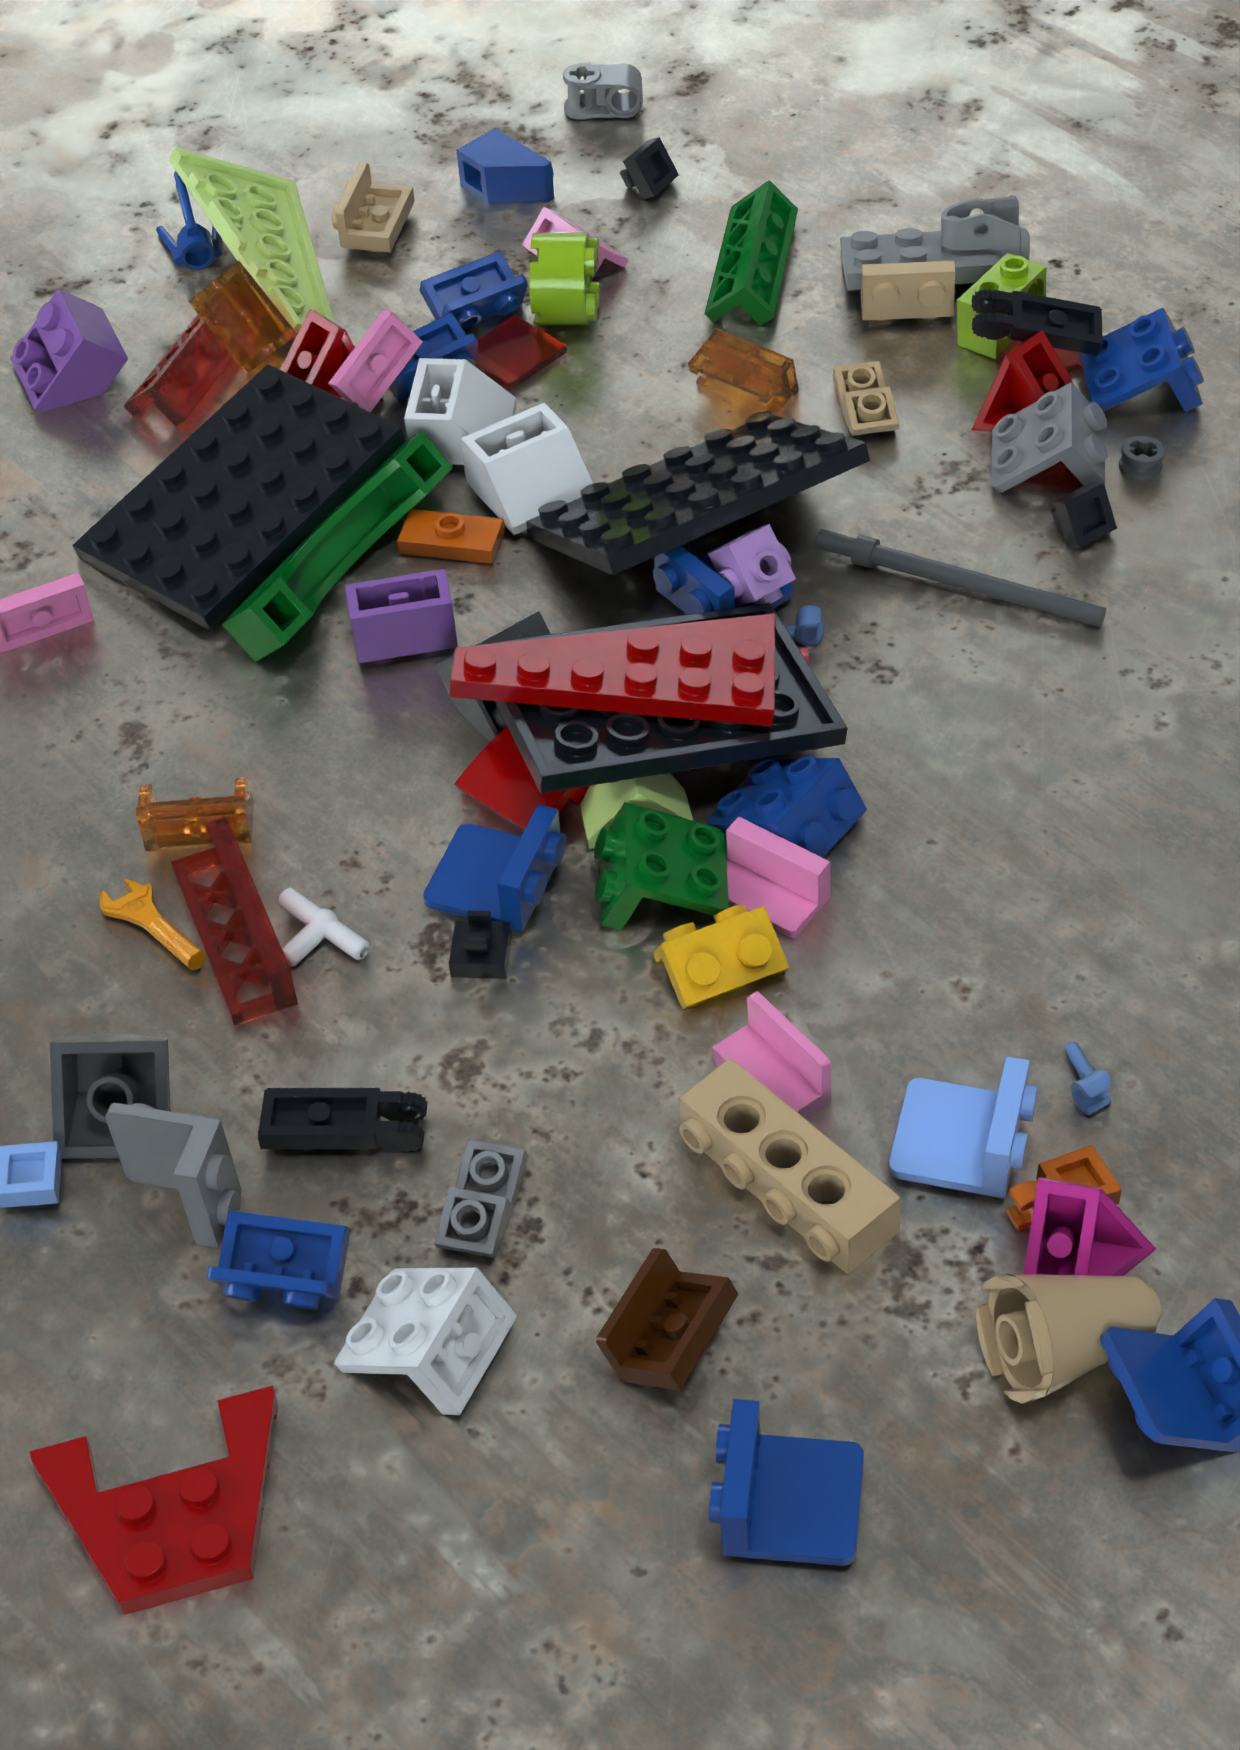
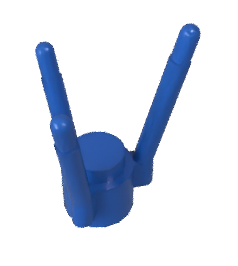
M175 171L176 188L186 225L178 234L177 243L163 226H158L156 231L173 254L176 265L184 264L190 269L200 270L211 265L215 257L222 255L220 246L221 236L214 226L210 235L206 228L195 223L187 187Z

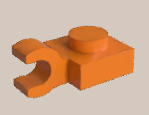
M1093 1145L1039 1163L1036 1181L1023 1182L1009 1189V1195L1016 1205L1007 1208L1006 1214L1017 1231L1031 1228L1039 1177L1102 1188L1116 1205L1120 1202L1122 1189Z

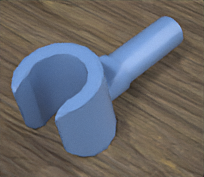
M808 605L800 608L796 613V624L785 626L793 640L796 639L804 646L813 647L819 644L824 635V623L821 622L822 611L819 607Z
M1077 1042L1068 1043L1065 1051L1080 1080L1071 1085L1072 1096L1080 1110L1090 1115L1111 1103V1096L1107 1092L1110 1088V1076L1103 1069L1095 1071Z

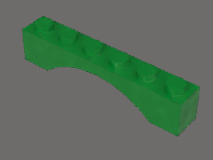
M422 431L406 440L314 529L230 615L222 626L255 662L284 646L312 617L325 595L343 574L389 528L427 496L453 466Z

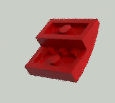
M508 727L503 729L488 743L454 783L461 792L522 831L525 830L537 805L558 809V813H560L568 801L578 806L589 787L584 786L564 791L540 793Z

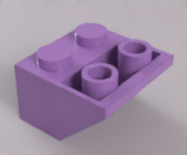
M57 289L50 301L40 308L37 320L26 336L16 343L10 359L34 410L43 413L104 394L128 360V357L102 308L61 289Z
M445 569L345 585L358 663L458 647L453 606Z

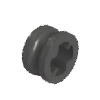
M1148 436L1128 438L1123 442L1121 448L1120 471L1125 476L1136 480H1149L1156 477L1163 468L1164 445L1159 440Z

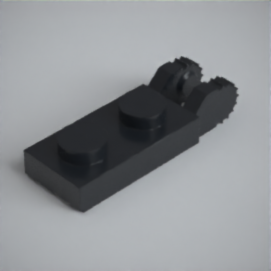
M984 289L972 295L973 311L979 313L975 315V318H972L973 334H977L981 338L986 337L990 340H998L1007 337L1010 340L1024 342L1035 333L1043 330L1053 348L1097 356L1103 346L1102 309L1098 306L1014 290L1010 293Z
M267 1088L264 1091L258 1130L260 1149H377V1146L389 1152H415L416 1149H420V1146H423L425 1131H423V1127H419L418 1124H414L412 1121L418 1122L420 1119L423 1120L424 1116L426 1117L428 1101H426V1097H422V1094L419 1095L416 1092L380 1091V1088ZM381 1116L390 1121H380Z

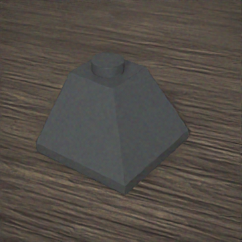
M127 1033L66 1034L50 1042L53 1141H58L62 1159L119 1158L105 1119L108 1108L113 1103L126 1105L140 1103L149 1105L154 1109L171 1112L168 1039Z

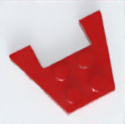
M273 1385L217 1400L229 1452L228 1457L99 1492L92 1450L86 1436L30 1451L31 1461L36 1473L53 1496L57 1507L74 1530L86 1554L124 1615L254 1579L265 1504L263 1491L266 1470L270 1468L273 1448L271 1444L273 1421L277 1419L278 1402Z

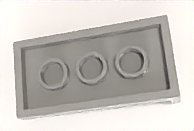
M1010 195V197L994 199L974 198L954 204L946 208L941 214V231L922 232L914 228H905L898 230L895 234L877 235L871 231H859L853 233L851 237H840L841 259L847 291L862 290V264L954 261L955 284L976 283L1007 253L1022 256L1029 260L1030 236L1027 229L1019 226V202L1017 197ZM980 208L983 210V214L970 216V212L973 209Z

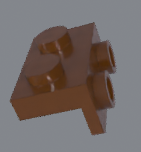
M653 1248L597 1335L596 1343L621 1381L681 1391L737 1298L738 1292L729 1277L679 1271L666 1249Z

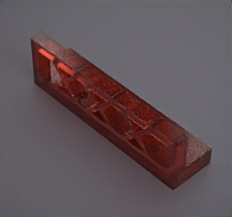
M240 278L235 280L207 301L125 403V409L134 416L153 403L175 426L185 421L271 310Z
M225 816L206 823L211 849L173 860L171 865L233 1025L236 1026L298 1005L290 967L229 821ZM218 866L220 871L211 887L191 882L188 875ZM214 904L235 909L226 925L205 919ZM230 941L251 948L241 964L220 957ZM246 980L266 986L270 993L240 1004L236 998L237 993Z

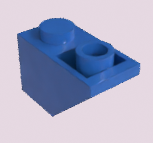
M496 128L456 150L460 186L487 203L549 202L555 199L553 187L554 172L551 162Z

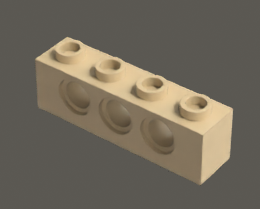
M729 1058L679 1097V1131L685 1143L698 1154L705 1153L721 1166L724 1175L735 1187L739 1189L746 1188L761 1200L768 1214L776 1222L782 1225L788 1223L801 1234L812 1252L821 1260L826 1262L831 1260L849 1275L900 1232L901 1197L733 1059ZM822 1202H830V1203H833V1204H820V1203H822Z

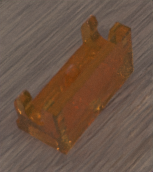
M237 261L221 276L214 279L188 301L246 374L297 335L292 326L240 261Z
M717 328L688 362L690 372L696 375L702 373L697 378L696 384L705 387L714 379L758 396L759 401L768 403L765 411H770L773 415H776L788 400L799 391L793 359Z
M236 777L234 796L201 798V796L190 797L188 800L158 802L157 798H152V784L140 785L136 818L145 851L252 843L253 796L251 791H247V777Z

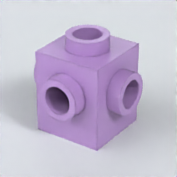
M769 524L747 532L708 553L717 574L734 586L735 608L751 602L754 605L771 604L783 597L780 588L796 579L791 569L790 555L787 549L777 541Z

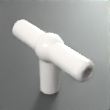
M287 888L282 891L278 898L279 906L306 924L280 950V957L288 966L295 967L323 939H327L355 960L363 959L368 954L370 943L341 923L332 910L321 909L293 888Z

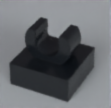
M660 137L646 141L625 159L623 163L627 169L620 172L626 187L632 188L636 186L642 199L655 197L679 176Z
M1090 482L1053 501L1055 508L1051 509L1054 524L1057 530H1062L1067 547L1079 549L1117 529L1104 483Z
M468 910V921L455 920L449 958L451 977L506 979L512 941L511 923L492 921L491 911Z

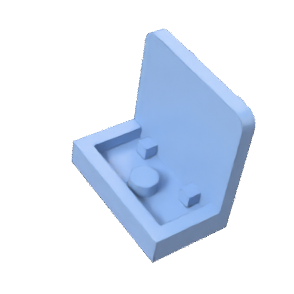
M1006 1056L998 1091L924 1078L912 1079L907 1085L889 1158L890 1175L900 1180L1006 1199L1012 1168L1022 1170L1024 1166L1028 1134L1020 1133L1022 1120L1032 1122L1036 1108L1038 1086L1028 1085L1030 1060Z

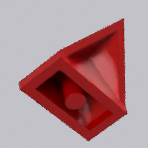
M309 309L280 370L340 398L341 395L328 383L355 346L345 329L320 313Z
M1043 330L1035 333L1005 355L971 430L992 432L994 426L1004 416L1015 414L1037 402L1044 394L1051 391L1055 392L1065 385L1073 383Z

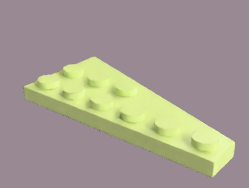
M174 147L169 162L290 338H296L309 309L320 313L334 322L295 181Z

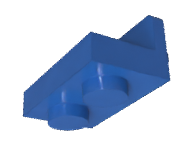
M501 251L421 281L419 291L435 320L453 313L461 328L465 331L476 326L481 319L497 313L499 315H506L516 310L523 303L528 282L523 274L514 276Z
M453 313L414 330L413 332L423 342L390 385L389 389L398 403L410 397L419 358L466 359L474 366L479 364L478 340L474 334H465Z
M228 1211L218 1267H208L206 1279L224 1286L222 1296L258 1302L261 1291L283 1294L281 1304L316 1310L318 1309L320 1299L339 1302L351 1229L344 1225Z

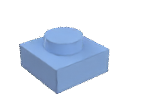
M58 1141L0 1146V1208L59 1203L62 1153Z

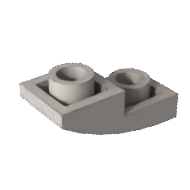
M472 1139L467 1140L455 1188L449 1187L434 1243L437 1248L495 1258L506 1232L528 1160L525 1149Z

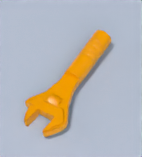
M124 879V883L130 892L114 901L104 890L100 892V908L103 915L126 920L143 927L190 970H197L203 966L206 961L205 952L158 913L153 904V888L150 883L141 885L136 881Z

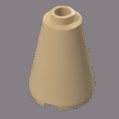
M1003 1274L994 1276L984 1282L981 1290H990L988 1302L977 1305L976 1312L979 1342L987 1367L993 1377L1004 1374L1013 1389L1003 1392L1011 1400L1025 1404L1046 1397L1108 1362V1356L1101 1344L1100 1336L1109 1327L1113 1326L1155 1333L1157 1323L1161 1318V1304L1156 1292L1136 1276Z

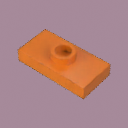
M410 509L397 540L399 554L493 564L505 532L504 521L501 518Z

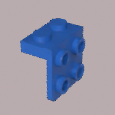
M1164 307L1148 315L1141 316L1132 323L1103 336V346L1097 356L1079 352L1091 401L1096 402L1103 411L1168 381L1185 412L1203 404L1197 385L1203 383L1204 378L1194 357H1188L1195 353L1191 339L1184 327L1178 330L1175 329Z
M732 540L722 542L699 557H695L682 546L654 557L655 568L653 576L656 582V590L687 615L735 608L734 586L717 574L708 553ZM791 582L780 588L783 597L771 603L773 609L792 597L793 585ZM751 602V603H748V604H745V605H742V606H739V607L751 606V605H754V604H753V602Z
M806 756L800 759H777L770 757L756 763L749 770V777L735 791L725 795L718 802V809L708 818L707 824L715 826L723 833H726L729 826L738 817H741L823 858L866 812L867 808L840 758H814Z
M537 805L522 836L474 824L461 825L457 829L424 891L425 905L433 910L467 918L468 910L491 911L492 921L510 922L511 929L523 932L535 907L543 899L546 885L555 867L560 864L564 856L566 835L560 833L558 809Z
M1214 1298L1174 1335L1112 1326L1100 1336L1101 1344L1108 1356L1109 1368L1115 1377L1120 1380L1135 1411L1136 1423L1152 1441L1159 1444L1238 1452L1240 1450V1315L1231 1300Z
M733 1399L730 1424H719L717 1431L716 1463L726 1464L724 1483L712 1482L709 1501V1522L720 1523L723 1556L840 1566L851 1564L856 1558L864 1461L862 1447L858 1443L850 1441L761 1435L759 1401Z

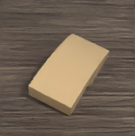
M880 361L836 366L833 368V381L845 422L852 436L899 429V421L890 386L885 385Z

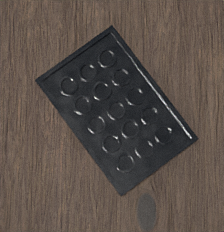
M267 364L72 546L79 559L204 628L211 630L385 462L406 439L400 426Z
M770 411L758 412L748 416L745 419L744 425L733 430L720 429L707 434L704 437L705 442L693 447L683 446L667 451L663 455L664 459L657 463L632 466L622 472V478L611 483L599 482L588 485L580 491V498L567 504L566 501L558 500L541 506L538 509L539 516L526 521L527 533L529 538L606 573L616 575L869 462L870 458L866 442L846 437L844 433H833L820 429L817 425H806L796 422L794 418L779 417L773 415Z
M770 603L502 641L511 642L775 613V703L772 726L495 701L540 793L564 791L571 788L614 783L633 778L844 745L848 727Z

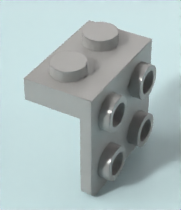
M1071 382L1055 392L1051 391L1044 394L1037 402L1017 413L1004 416L992 430L991 486L998 493H1002L1060 461L1064 463L1083 485L1090 482L1105 483V460L1108 458V453L1104 441V428L1107 427V420L1101 407L1096 402L1090 403Z
M140 1103L132 1105L111 1104L105 1119L126 1177L133 1182L178 1189L196 1245L219 1248L224 1236L228 1211L240 1212V1193L242 1191L221 1119H214L197 1112L183 1114L158 1110Z

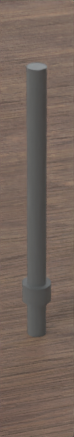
M821 529L816 539V548L851 557V563L872 568L876 564L1096 627H1101L1105 618V607L882 546L879 539L859 534L857 538Z

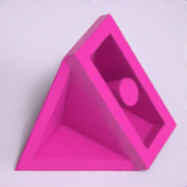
M1038 1178L1023 1274L1124 1276L1156 1250L1152 1243L1102 1188Z

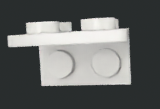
M396 1268L379 1283L375 1297L360 1321L349 1331L346 1343L335 1359L334 1364L342 1373L408 1375L442 1415H460L518 1315L478 1268Z

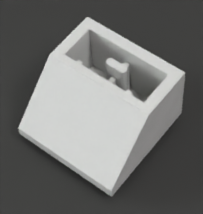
M419 358L404 417L407 440L422 431L450 464L464 465L461 438L514 416L517 406L516 397L466 359Z
M545 403L461 438L466 483L498 518L503 519L504 525L513 535L527 530L526 521L539 516L538 509L541 506L558 500L566 501L567 504L580 498V491L584 487L593 484L569 428Z

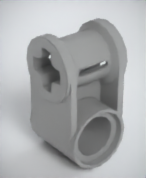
M578 63L568 66L563 72V80L568 85V99L564 103V111L570 118L577 120L592 118L626 119L638 114L642 108V76L639 70L631 64L591 65ZM628 89L630 92L620 93L618 90ZM580 103H585V106L582 108Z

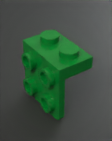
M624 802L608 829L602 828L599 832L594 848V858L600 860V875L595 887V900L601 902L602 926L622 930L643 897L710 915H716L727 909L729 899L725 835L719 828Z

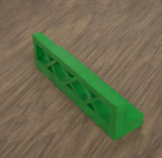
M770 180L731 206L704 313L713 323L739 305L760 326L775 316L798 208Z

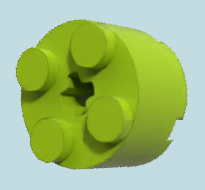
M588 232L533 233L530 249H537V260L529 263L531 314H536L533 320L534 325H589L590 321H596L597 309H600L601 287L600 282H592V276H595L596 265H599V237H589Z

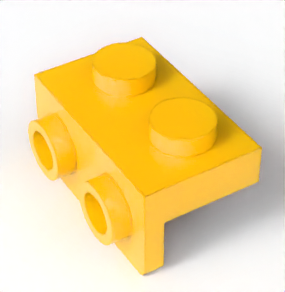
M739 904L714 915L716 923L697 930L694 922H691L663 934L665 942L658 946L653 955L657 964L664 963L682 1010L779 975L790 968L765 906L747 911L745 904Z

